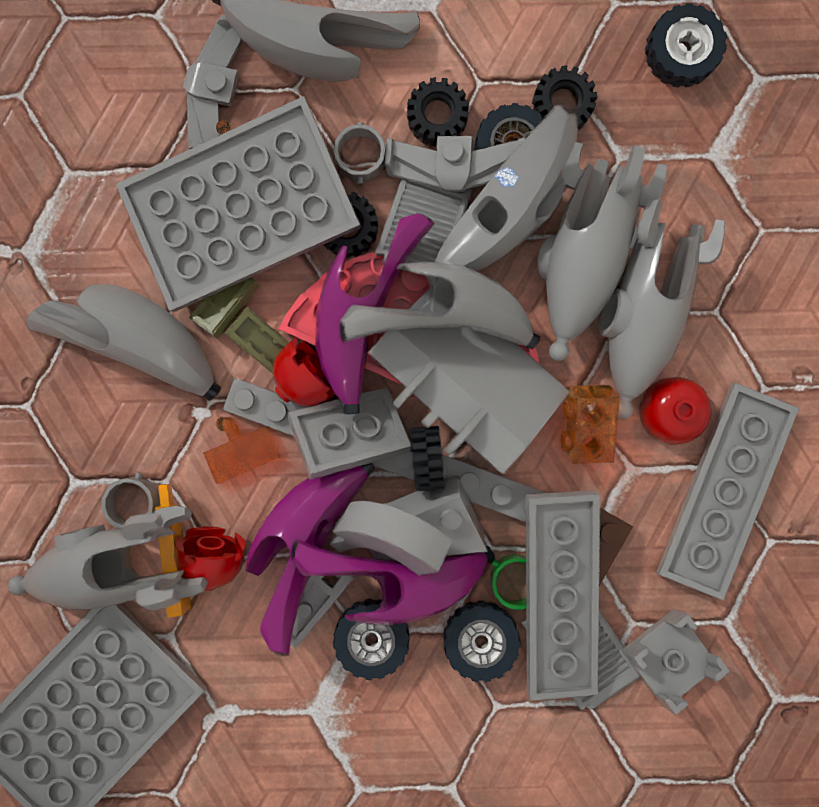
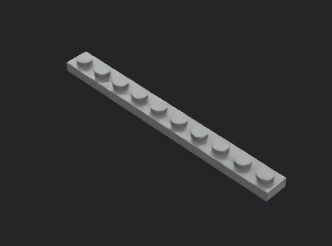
M234 378L223 410L294 436L288 421V413L306 407L298 406L292 401L286 403L273 391ZM412 443L408 453L372 462L376 467L415 481ZM442 454L444 480L457 475L470 502L526 522V495L546 493Z

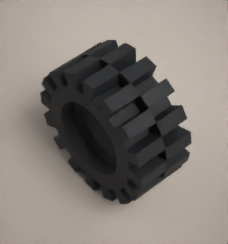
M568 65L561 66L559 71L555 67L549 71L548 75L544 74L540 83H538L532 100V104H534L532 110L538 111L544 120L554 109L551 101L552 94L559 89L570 90L577 99V106L573 111L576 114L577 130H580L587 123L596 107L597 91L593 92L596 85L593 80L591 82L587 81L589 75L585 71L582 76L578 74L579 68L573 66L572 71H567Z
M436 77L430 78V83L428 84L425 81L419 83V89L414 88L411 92V99H408L407 119L410 130L413 129V135L417 139L421 137L423 139L422 143L426 145L429 142H433L434 146L437 147V136H460L467 124L469 102L465 100L466 94L463 89L461 91L458 90V84L454 81L452 85L447 84V78H442L441 82H436ZM443 101L449 106L451 116L445 123L433 124L427 120L424 110L430 102Z
M351 192V195H348L357 217L361 221L360 230L352 237L345 238L341 236L323 244L327 250H331L335 255L338 254L342 246H347L346 258H349V255L360 256V253L364 250L367 252L370 249V245L377 238L376 234L379 227L373 205H370L368 199L364 196L361 198L355 192Z
M439 425L429 426V428H410L416 492L444 489Z

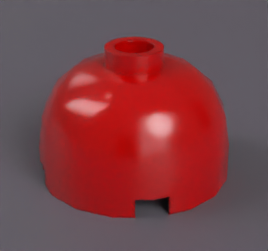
M294 337L283 347L273 363V378L277 385L275 391L286 403L292 401L298 406L310 407L325 403L335 393L320 368L317 350L304 340L297 344V338Z
M671 377L660 379L646 390L643 401L640 403L639 413L641 423L650 436L660 442L677 445L689 443L702 435L710 423L712 408L710 398L704 388L693 380Z
M204 526L191 528L186 531V537L180 538V534L176 537L174 559L177 570H184L181 576L183 579L204 577L208 581L204 591H211L232 582L242 569L245 556V540L237 533H235L234 538L223 535L225 529L220 527Z

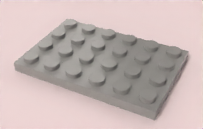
M304 96L116 184L168 309L171 312H176L361 228V224Z
M122 604L91 609L0 704V784L23 807H94L200 697L207 687Z

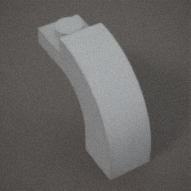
M354 501L350 502L344 515L336 522L333 528V533L335 534L329 545L339 552L355 548L373 549L396 559L417 575H424L439 571L453 540L434 526L403 510L376 502Z

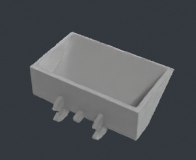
M430 289L409 309H419L428 300ZM470 327L390 330L368 352L374 360L406 388L393 402L397 408L413 394L431 410L421 422L424 426L429 428L439 417L456 433L455 437L444 448V451L450 455L465 441L502 474L529 446L570 393L516 343L474 331Z

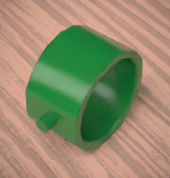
M510 554L501 557L498 561L494 559L491 562L493 567L490 574V584L495 597L502 605L510 609H525L526 597L520 600L507 599L498 592L496 584L501 569L514 562L526 563V556Z

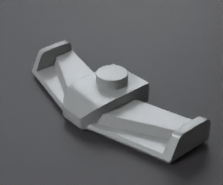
M221 15L218 18L196 63L191 65L186 72L183 87L187 92L188 150L220 135L219 105L232 107L239 73L236 69L229 67L243 40L230 25L225 15Z
M437 136V151L387 138L385 152L387 175L440 188L444 192H463L465 189L486 185L502 164L525 140V137L517 141L473 151L474 141L472 136Z

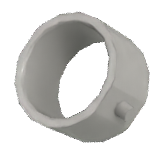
M358 122L357 125H351L341 131L336 138L334 154L337 167L346 178L357 182V185H363L364 182L371 181L377 177L385 166L386 150L384 140L379 132L371 126ZM355 137L370 138L376 142L381 150L377 163L364 171H355L346 167L340 160L341 149L345 143Z
M136 472L135 477L115 481L106 489L102 497L101 508L105 519L113 527L122 528L126 520L119 516L114 505L115 495L118 489L125 483H134L146 492L149 500L147 514H153L155 507L160 506L158 489L151 481L143 479L142 473Z

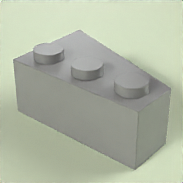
M457 475L444 480V489L414 492L385 504L422 519L453 541L446 556L487 552L483 527ZM369 549L374 559L396 560L384 553Z

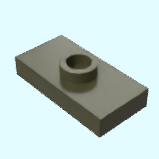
M249 278L204 298L189 318L218 339L260 285L254 279Z
M248 307L243 310L224 332L272 374V366L276 356L289 343Z

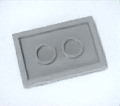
M387 387L362 393L360 413L344 414V403L340 399L288 413V421L310 480L408 453L411 449V443Z

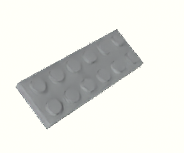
M738 383L730 384L657 568V574L724 600L797 416L798 407Z
M596 490L526 495L527 696L530 701L598 695L600 494Z

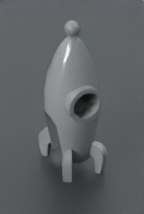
M575 142L568 161L562 169L561 176L566 181V187L574 189V192L566 206L557 234L548 237L543 243L537 261L539 274L546 282L550 323L557 339L549 348V355L555 361H563L568 357V342L582 334L610 301L626 264L636 227L639 207L645 208L649 199L660 200L662 197L667 165L658 163L651 182L643 186L640 173L646 151L644 148L636 145L632 147L626 167L619 166L610 187V177L605 175L609 164L608 161L598 159L594 168L589 163L584 170L580 168L579 161L583 148L582 143Z
M649 199L638 226L641 207H639L636 227L630 250L633 251L624 269L619 287L615 289L610 301L600 312L598 319L599 333L608 337L610 370L617 393L620 395V401H617L613 406V413L618 419L625 420L632 416V400L644 393L657 380L672 360L685 332L696 288L699 264L709 265L714 263L720 257L725 239V221H715L713 230L706 242H703L705 227L692 224L689 236L680 237L662 289L659 292L655 285V275L666 223H658L663 202L658 199Z
M171 506L160 508L153 514L131 516L126 520L122 528L105 530L103 524L54 536L55 547L36 560L25 576L16 575L11 578L8 583V589L13 595L21 596L27 592L32 597L46 604L62 609H96L136 600L137 604L148 610H158L180 602L181 598L203 592L208 581L204 577L183 579L181 576L184 570L144 577L139 576L132 567L129 555L132 545L150 542L158 537L175 534L174 531L169 529L171 525L191 519L192 511L188 508Z

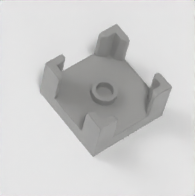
M675 609L667 613L621 651L660 705L674 715H677L688 706L687 701L680 698L705 677L717 682L727 675L730 670L720 657L709 653L693 630H696L698 627L689 614Z

